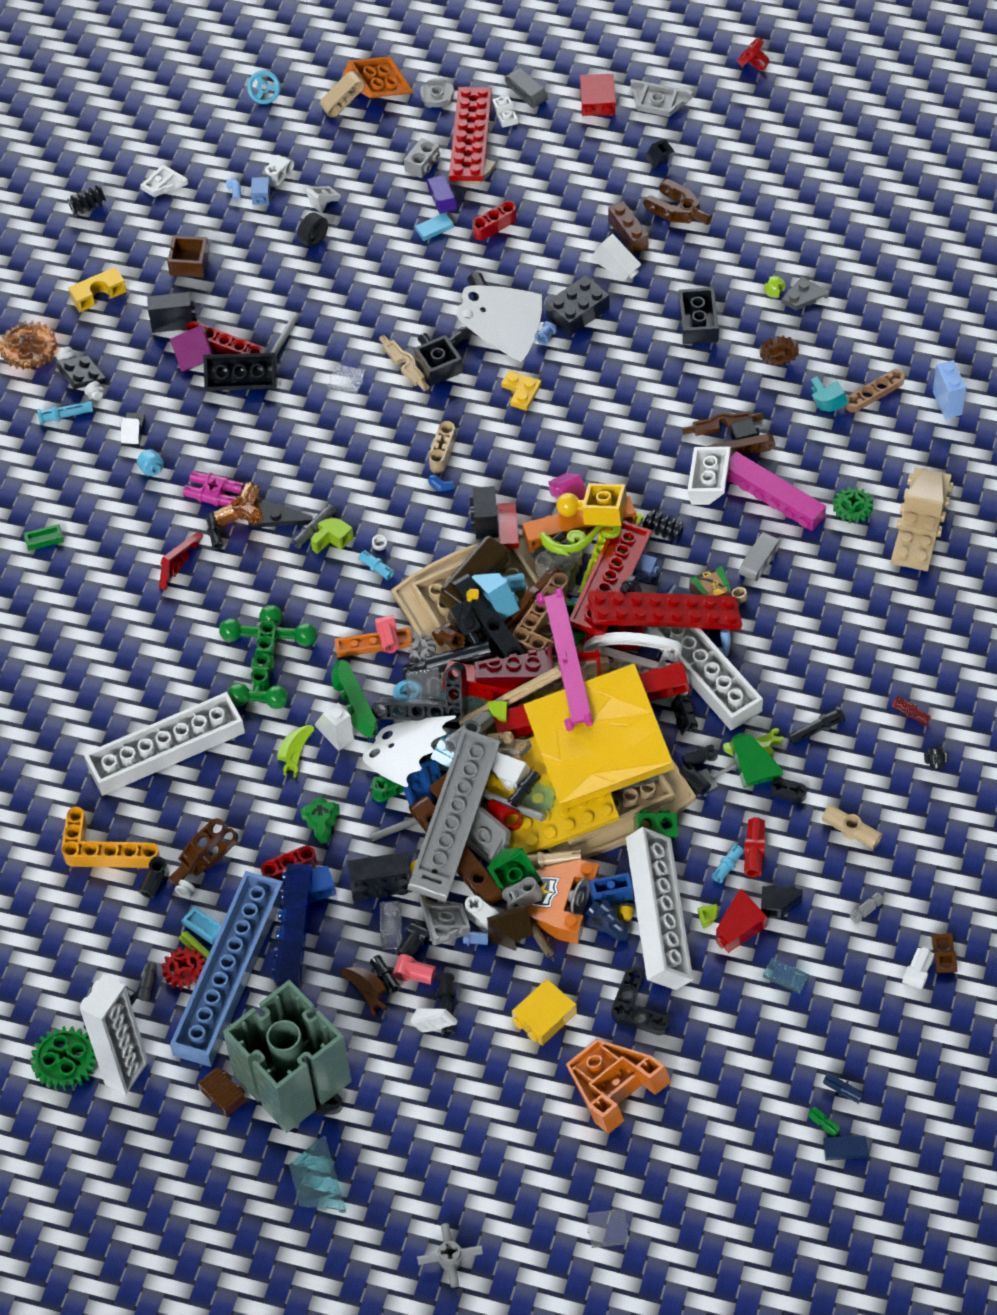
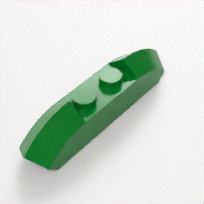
M339 660L334 663L331 679L333 688L340 692L343 701H347L348 705L346 707L351 715L352 726L361 734L374 738L378 732L377 721L349 663Z

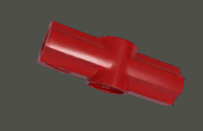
M760 817L748 819L747 838H745L744 875L750 878L761 876L762 858L765 851V820H762Z

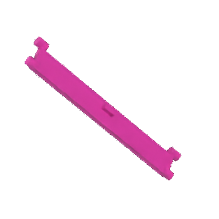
M558 588L555 590V594L545 597L543 593H538L536 595L538 605L546 603L571 719L564 720L566 730L572 731L574 729L573 725L585 722L586 726L593 725V720L563 590Z

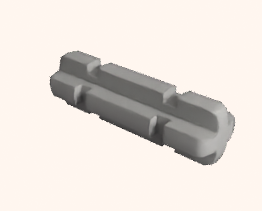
M875 893L871 896L872 899L869 898L858 907V910H854L850 914V919L855 924L859 923L862 917L865 918L875 910L876 906H880L884 902V897L880 893Z

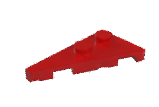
M196 532L162 557L159 588L163 590L168 588V579L170 576L176 577L179 570L190 557L187 554L192 546L195 548L198 546L203 538V534Z

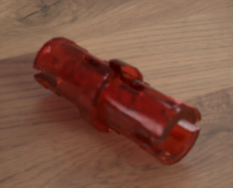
M897 696L892 703V707L906 714L908 719L912 718L924 727L931 719V716L918 709L917 705L910 704L900 696Z

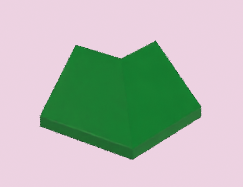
M523 848L501 849L487 867L502 892L527 877L534 878L537 883L542 881Z

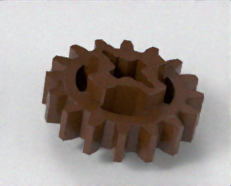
M784 335L782 337L775 336V339L768 338V342L763 341V345H760V358H762L763 362L767 361L768 365L774 363V366L778 364L782 366L785 362L790 364V360H796L795 356H799V346L796 344V340H791V337L786 339Z

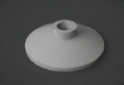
M581 879L575 889L569 892L568 901L571 902V913L582 915L590 892L588 879Z

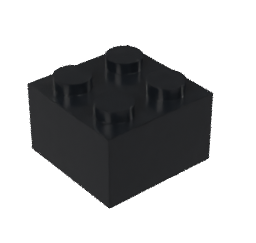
M495 486L474 487L473 495H469L472 532H476V540L484 539L486 536L497 538Z

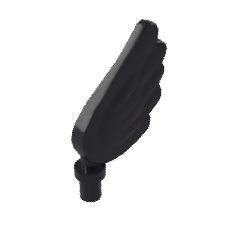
M629 575L627 580L622 583L620 591L622 593H642L638 577Z

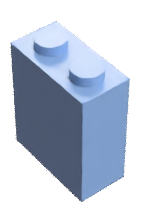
M954 360L936 364L933 394L945 419L960 416L963 413L966 386Z

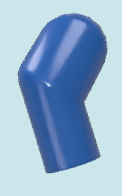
M437 475L429 476L428 483L436 491L454 490L453 480L444 482Z

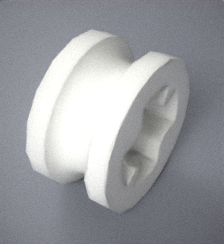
M180 880L179 886H176L175 891L180 896L190 899L191 893L195 891V887L186 880Z

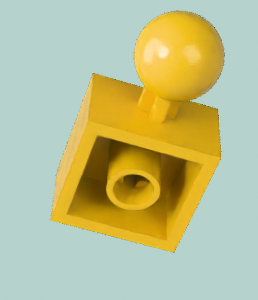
M588 483L584 500H579L572 493H564L557 499V511L565 517H572L578 511H582L584 525L621 526L628 502L625 484Z

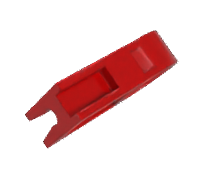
M493 800L489 801L485 810L510 831H515L522 826L523 817L517 810ZM517 814L518 819L516 823L510 826L507 825L508 817Z

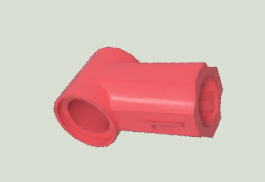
M394 615L376 618L377 634L380 635L383 652L394 653L399 649Z
M401 954L395 965L393 976L400 981H409L411 979L431 985L435 978L436 966L417 962L413 957Z

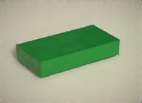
M60 524L23 533L28 551L64 542Z

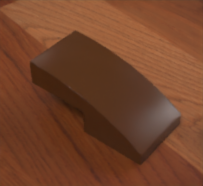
M931 935L936 974L958 972L953 935Z

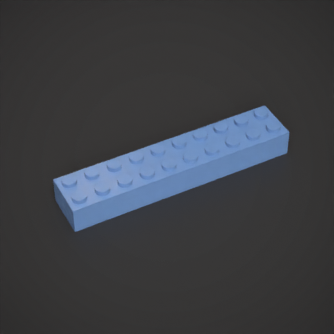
M245 871L171 1040L170 1048L173 1056L212 1067L224 1038L223 1031L229 1027L284 898L285 889L283 881Z

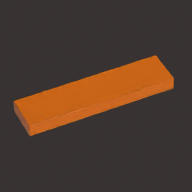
M410 627L397 629L399 649L411 647ZM377 632L335 638L337 658L383 651L380 635Z

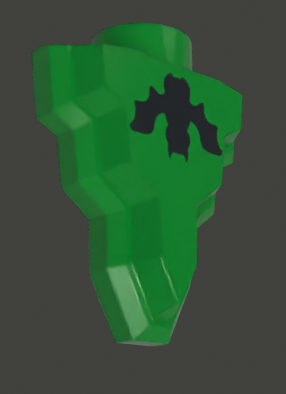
M317 798L311 802V805L300 809L302 820L307 821L308 828L314 830V835L320 844H327L332 835L331 827L336 824V817L340 815V806L334 802H327L324 798Z

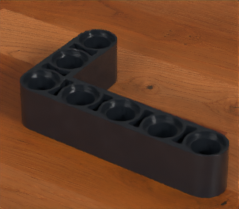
M457 662L446 669L444 673L445 700L383 697L371 707L374 717L377 719L420 721L431 717L456 716V718L448 722H458L468 711L466 668L463 664ZM452 670H456L459 677H455L452 674ZM453 689L458 690L459 696L453 693ZM379 705L384 706L385 712L379 708ZM398 705L403 707L404 712L399 711ZM416 706H419L423 713H419ZM435 707L441 710V714L435 711ZM453 708H457L460 711V715L456 714Z

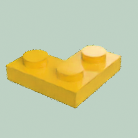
M508 370L501 382L502 388L515 392L510 401V406L525 411L530 407L542 385L541 380Z

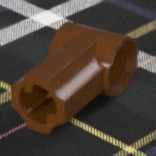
M450 622L432 631L433 638L439 646L446 644L456 649L463 646L464 635L456 631Z

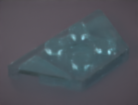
M323 1136L289 1164L299 1205L309 1208L316 1207L322 1210L327 1208L339 1210L340 1213H345L346 1209L326 1137Z

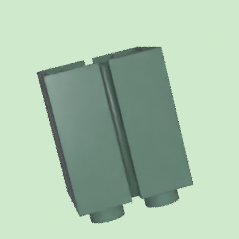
M290 980L259 1003L262 1017L252 1008L223 1031L234 1077L257 1102L261 1100L262 1107L286 1133L317 1110L314 1098L323 1105L352 1082L344 1036L319 1010L315 1013L314 1005Z

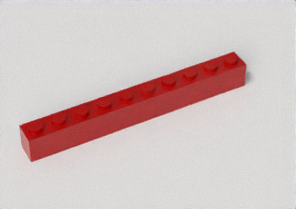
M675 662L662 668H652L647 672L638 673L649 702L690 691L683 662ZM523 704L507 709V722L499 721L494 717L497 733L502 732L504 734V732L510 731L514 738L533 734Z

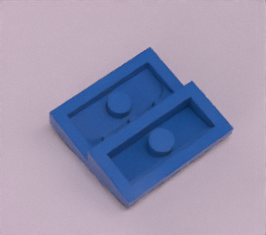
M437 761L421 763L422 769L420 771L413 772L407 776L408 787H402L409 805L423 796H427L432 803L437 801L427 788L442 776Z

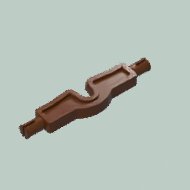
M750 411L736 414L719 413L710 419L695 421L693 426L682 427L683 435L694 433L695 436L719 433L720 423H725L730 430L731 424L750 419L752 421L763 420L762 412L751 414Z
M554 566L549 573H545L524 594L518 604L520 610L509 616V619L505 622L508 629L514 624L517 625L532 605V600H536V595L541 593L550 578L555 573L560 572L558 567Z

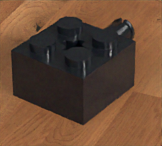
M423 333L424 337L422 334L418 336L417 340L421 345L414 348L415 362L430 386L463 373L462 358L446 335L432 341L427 333Z

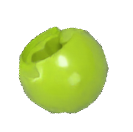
M771 276L768 283H765L764 291L771 298H779L782 290H785L786 284L781 277Z

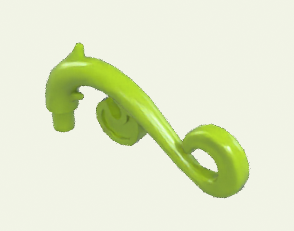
M597 525L587 536L580 530L570 531L566 537L569 545L554 541L545 532L540 533L539 537L542 540V545L548 551L569 557V554L578 552L588 546L602 528L611 527L613 530H602L601 534L606 538L613 539L621 534V526Z

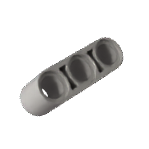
M763 532L743 560L738 573L753 581H758L779 549L781 540Z

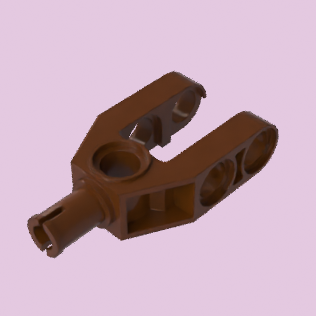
M664 179L658 188L663 195L679 202L678 206H672L664 202L663 199H658L651 195L643 201L647 210L670 222L690 224L696 219L705 225H709L712 220V215L700 210V202L690 189L670 179Z
M212 819L188 842L178 858L181 866L168 878L178 886L179 881L189 874L198 876L211 868L238 842L237 832L232 828H228L221 819ZM219 823L222 824L221 831L214 833V826ZM231 832L233 834L232 839L229 842H225L224 836ZM207 838V844L204 847H199L200 839ZM217 846L218 853L210 856V849Z

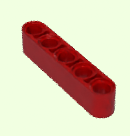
M191 321L186 325V331L202 325L212 352L215 354L263 353V349L259 345L205 324Z

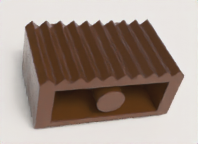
M216 1067L198 1082L199 1090L226 1117H229L246 1102L245 1091L238 1083L235 1085L231 1081L232 1078L227 1071H221Z

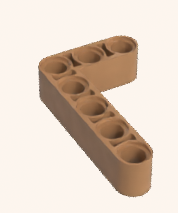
M561 572L555 573L541 591L544 597L555 594V590L561 588L565 598L568 593L567 575ZM536 599L514 630L513 636L526 654L530 650L536 649V651L545 650V647L551 646L553 661H558V656H553L557 655L554 641L539 635L548 623L549 616L546 603L538 605Z

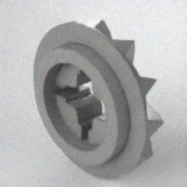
M421 634L420 637H415L414 642L410 643L411 648L408 650L410 653L409 658L415 663L425 661L426 657L435 655L436 643L428 635ZM422 646L425 647L421 652L418 651Z

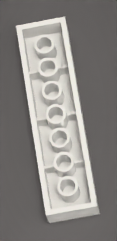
M642 626L646 634L676 640L682 644L683 649L678 663L683 662L685 672L690 675V685L730 730L762 712L763 698L700 628Z
M225 692L84 754L87 767L103 796L242 735L245 731L238 711L228 693Z
M642 827L627 836L626 843L646 977L649 981L677 990L693 981L672 842L671 838Z
M103 974L100 980L94 983L89 996L82 1000L80 1011L105 1085L127 1095L147 1065L148 1059L126 986Z

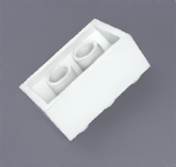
M694 447L687 491L691 505H709L725 493L731 447Z

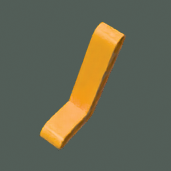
M72 807L66 814L61 849L65 863L69 866L149 868L150 860L154 857H160L159 849L154 843L85 841L87 820L83 809Z

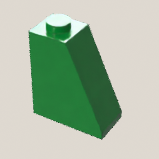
M741 733L733 737L734 739L731 740L730 747L743 788L782 777L784 773L781 767L751 734L745 735Z

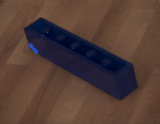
M287 863V868L282 873V881L285 882V886L280 891V901H283L282 909L279 908L278 921H280V928L276 929L278 948H274L273 953L276 966L275 968L272 967L271 980H274L275 985L278 987L290 980L297 988H301L313 879V868L309 864Z

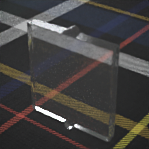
M336 364L333 373L330 374L327 389L357 395L361 385H363L366 370Z
M435 667L406 673L405 689L407 690V698L433 699L441 697L440 684L442 682L440 680L439 668Z
M625 1209L587 1213L589 1225L587 1233L590 1234L591 1248L629 1244L627 1231L629 1224L626 1223Z

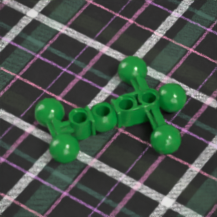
M267 605L261 609L259 613L261 623L259 626L241 625L237 619H225L219 626V634L225 641L233 642L241 636L257 637L256 655L251 660L253 690H249L243 683H234L229 686L227 693L234 706L241 707L249 701L266 702L272 709H281L286 706L289 700L287 690L279 685L269 688L270 673L275 668L274 655L278 638L295 639L301 646H311L318 638L317 629L310 623H301L296 628L277 627L283 620V613L275 605Z

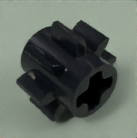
M943 747L928 748L929 753H924V762L929 764L931 769L944 768V762H949V755L947 751L943 752Z

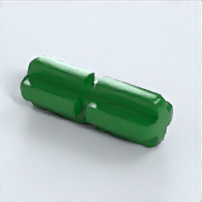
M817 1107L811 1108L808 1112V1117L817 1125H822V1129L829 1135L836 1137L840 1133V1126L830 1118L827 1119V1116Z

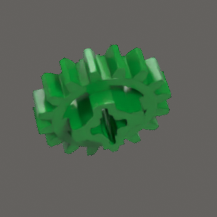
M848 486L847 491L841 489L840 493H836L835 498H833V512H836V517L842 516L841 521L848 519L849 524H851L852 520H855L856 524L859 523V519L865 521L866 516L870 517L873 511V498H870V493L864 494L865 489L859 491L857 486H855L854 490H851L850 486Z

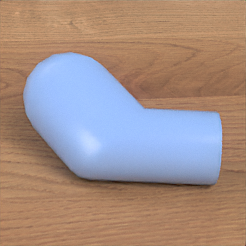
M228 179L226 187L228 189L232 188V198L240 199V183L236 179Z
M723 629L720 631L722 647H718V649L727 657L730 652L731 637L730 630Z

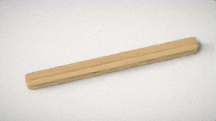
M556 666L493 701H507V706L561 678V670ZM488 704L459 720L461 727L466 720L474 718L482 711H489Z

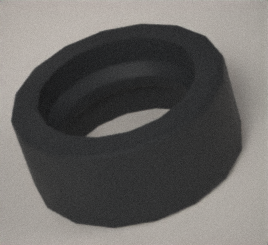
M315 212L306 215L297 231L298 240L311 248L316 247L327 233V219Z

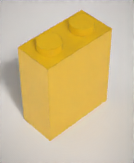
M546 979L512 1010V1022L518 1029H523L527 1032L528 1037L533 1042H538L543 1046L577 1014L576 1003Z

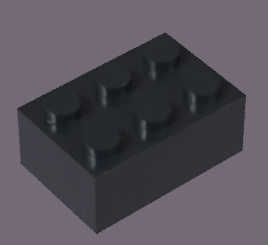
M585 275L546 302V316L571 336L609 309V294Z
M714 287L678 290L682 343L718 342L719 325Z
M407 852L347 861L353 901H366L372 898H386L391 895H406L413 892L407 890L411 879Z

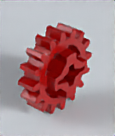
M186 946L181 951V948L177 947L176 953L171 950V956L164 957L166 963H162V974L167 984L171 982L172 988L179 985L180 990L184 986L191 989V984L196 985L205 965V959H203L202 953L197 954L195 948L189 951L188 946Z

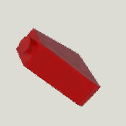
M742 889L737 892L716 929V943L728 953L767 927V916Z

